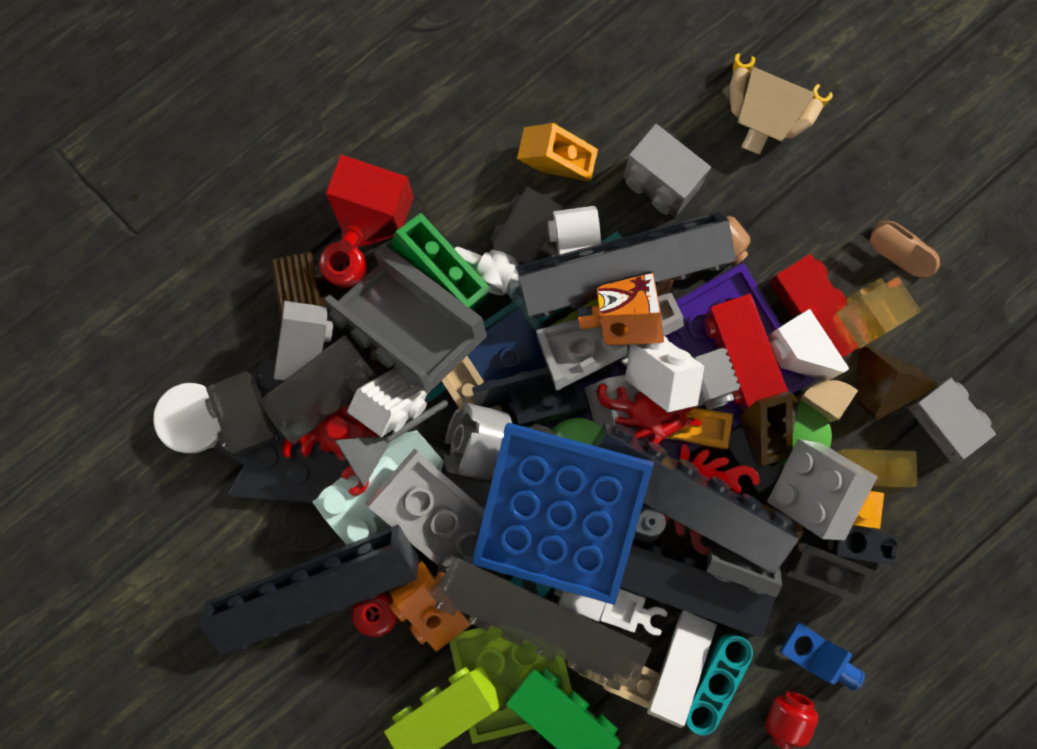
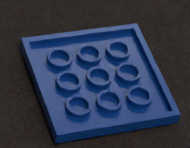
M507 423L472 564L615 605L654 462Z

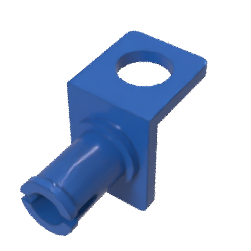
M799 622L794 625L780 649L783 655L832 685L838 681L849 690L856 691L865 680V673L849 663L852 656L849 651L825 640ZM807 636L811 642L810 649L806 654L799 656L794 650L795 642L799 637Z

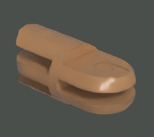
M886 219L874 226L870 244L878 253L919 279L929 278L938 271L940 257L933 247L894 221Z

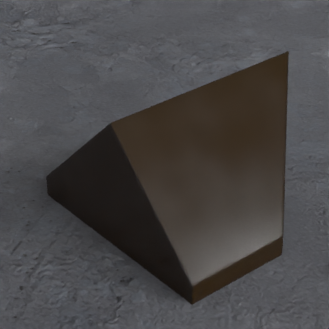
M867 344L859 347L856 400L857 404L876 420L937 388L936 382L917 367Z
M789 391L756 400L739 416L756 460L761 466L787 459L793 450V431L800 399Z

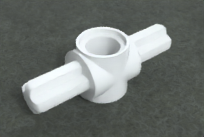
M460 247L455 248L461 257L491 288L490 293L504 295V293H509L511 289L521 293L515 270L518 262L513 257L497 250H491L490 253L486 252L481 256Z

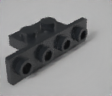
M612 363L557 391L548 367L534 371H521L515 376L501 380H488L481 385L473 387L472 391L475 403L478 406L490 408L512 402L518 425L534 428L589 413L581 383L611 375Z

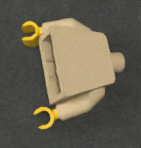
M739 53L735 56L732 68L733 75L729 86L731 111L738 117L737 123L750 128L741 147L760 155L768 136L783 141L784 138H795L813 126L822 108L833 96L829 92L825 98L820 97L817 93V89L820 87L819 84L812 91H809L753 67L755 63V57L753 56L749 64H742L739 61Z

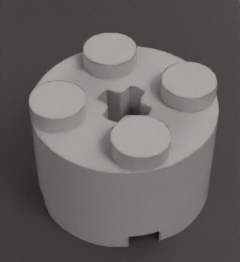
M463 403L465 409L457 408L447 429L445 443L450 444L451 448L450 455L444 454L445 468L452 474L492 481L504 429L507 423H512L511 418L507 412Z

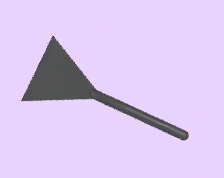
M445 400L441 401L405 424L398 432H392L382 438L370 437L335 440L362 486L365 487L391 441L447 407L448 402Z

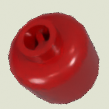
M339 242L332 243L325 248L319 263L321 273L325 279L340 289L353 288L367 275V260L360 249L353 247L350 252L346 253L340 250Z
M389 591L378 594L373 599L353 604L351 610L352 622L355 628L363 635L369 637L383 636L393 630L399 619L389 605L393 602ZM372 607H376L379 611H374ZM380 615L379 619L374 621L375 616Z
M786 692V695L774 698L765 720V728L773 737L772 742L782 749H793V747H805L810 743L818 723V713L813 708L814 703L810 699L795 692Z

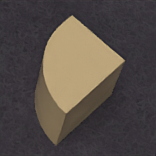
M828 380L805 389L797 398L825 416L830 423L840 419L858 390L847 383Z

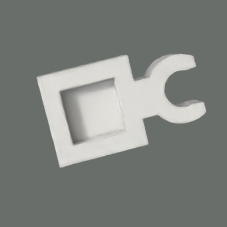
M619 589L615 605L606 603L600 620L634 633L637 623H641L649 633L661 635L660 629L651 626L650 619L655 614L666 617L667 612L656 606L645 609L643 608L645 597Z

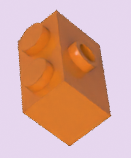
M422 561L418 564V578L411 581L406 586L388 590L393 599V602L389 605L394 614L401 622L408 619L412 624L409 628L421 644L427 641L436 652L471 625L463 612L454 609L456 601Z

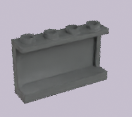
M383 244L374 252L378 266L339 301L331 295L324 299L329 309L327 316L337 328L342 329L345 327L351 332V337L359 346L364 349L369 346L374 350V355L385 367L390 368L393 366L399 371V376L408 386L414 388L417 385L428 394L487 337L483 319Z

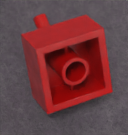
M341 154L326 192L342 230V239L339 242L340 250L348 253L353 247L366 246L394 237L395 232L404 225L414 199L407 176Z

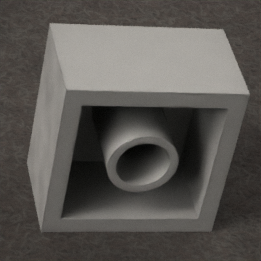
M655 124L630 153L623 177L626 179V184L638 194L643 192L652 199L653 206L659 212L665 215L669 213L676 218L700 189L711 166L663 128Z
M798 439L767 502L822 539L845 540L877 476L822 443Z

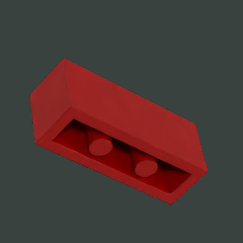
M809 254L778 273L769 284L793 319L810 309L843 358L870 341L866 336L867 330L863 322L858 317H853L847 308V300L844 294L838 288L834 289L828 280V272L823 263L818 259L815 260L812 254Z
M751 293L710 307L705 313L706 318L703 320L706 333L710 339H715L718 349L724 348L728 350L726 353L730 357L728 362L733 364L731 369L735 370L733 376L738 378L736 383L740 384L739 389L732 393L734 405L739 404L741 411H744L756 400L787 392V387Z

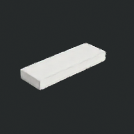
M685 610L680 613L647 711L648 714L679 728L684 727L717 624Z

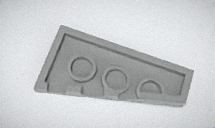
M672 293L658 296L663 336L684 326L683 315ZM579 319L536 330L538 342L556 391L629 354L630 344L607 345L604 343L602 327L580 330Z

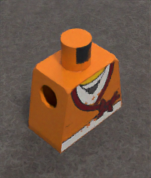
M653 273L601 285L597 288L599 305L577 308L580 330L602 327L604 343L607 345L664 342L661 312Z

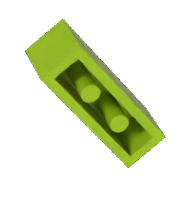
M482 666L472 672L467 667L461 669L448 678L451 686L444 691H441L439 686H437L420 698L423 703L422 706L413 710L410 705L393 716L392 719L395 724L384 731L393 748L440 749L502 707L505 703Z

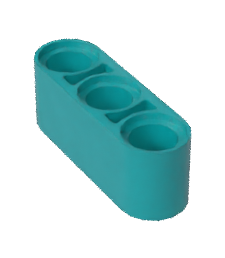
M725 633L720 636L704 663L685 722L695 734L708 735L717 728L752 660V646L745 638L739 635ZM731 642H739L741 646L740 656L735 660H728L725 654L726 647ZM715 674H722L725 680L724 687L718 692H711L708 686L709 679ZM698 707H706L708 710V717L702 724H694L691 720L692 712Z

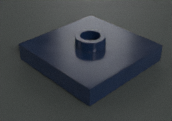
M519 308L514 309L485 329L487 337L467 355L484 382L512 377L521 371H534L548 367L538 338Z

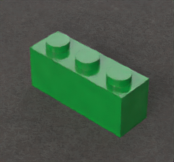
M422 213L395 232L389 246L391 250L474 311L481 306L491 288Z
M533 665L506 698V705L557 749H617L621 744L615 735L618 728L602 714L598 719L586 710L589 703L574 690L569 695L558 686L561 679L546 666L540 671Z

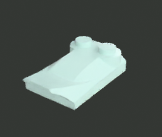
M417 430L406 432L389 443L369 478V485L366 491L361 495L352 497L348 493L350 488L358 484L359 479L357 476H352L348 480L341 477L332 486L324 489L319 497L313 501L320 514L346 545L391 527L369 509L365 503L414 448L441 471L444 461Z

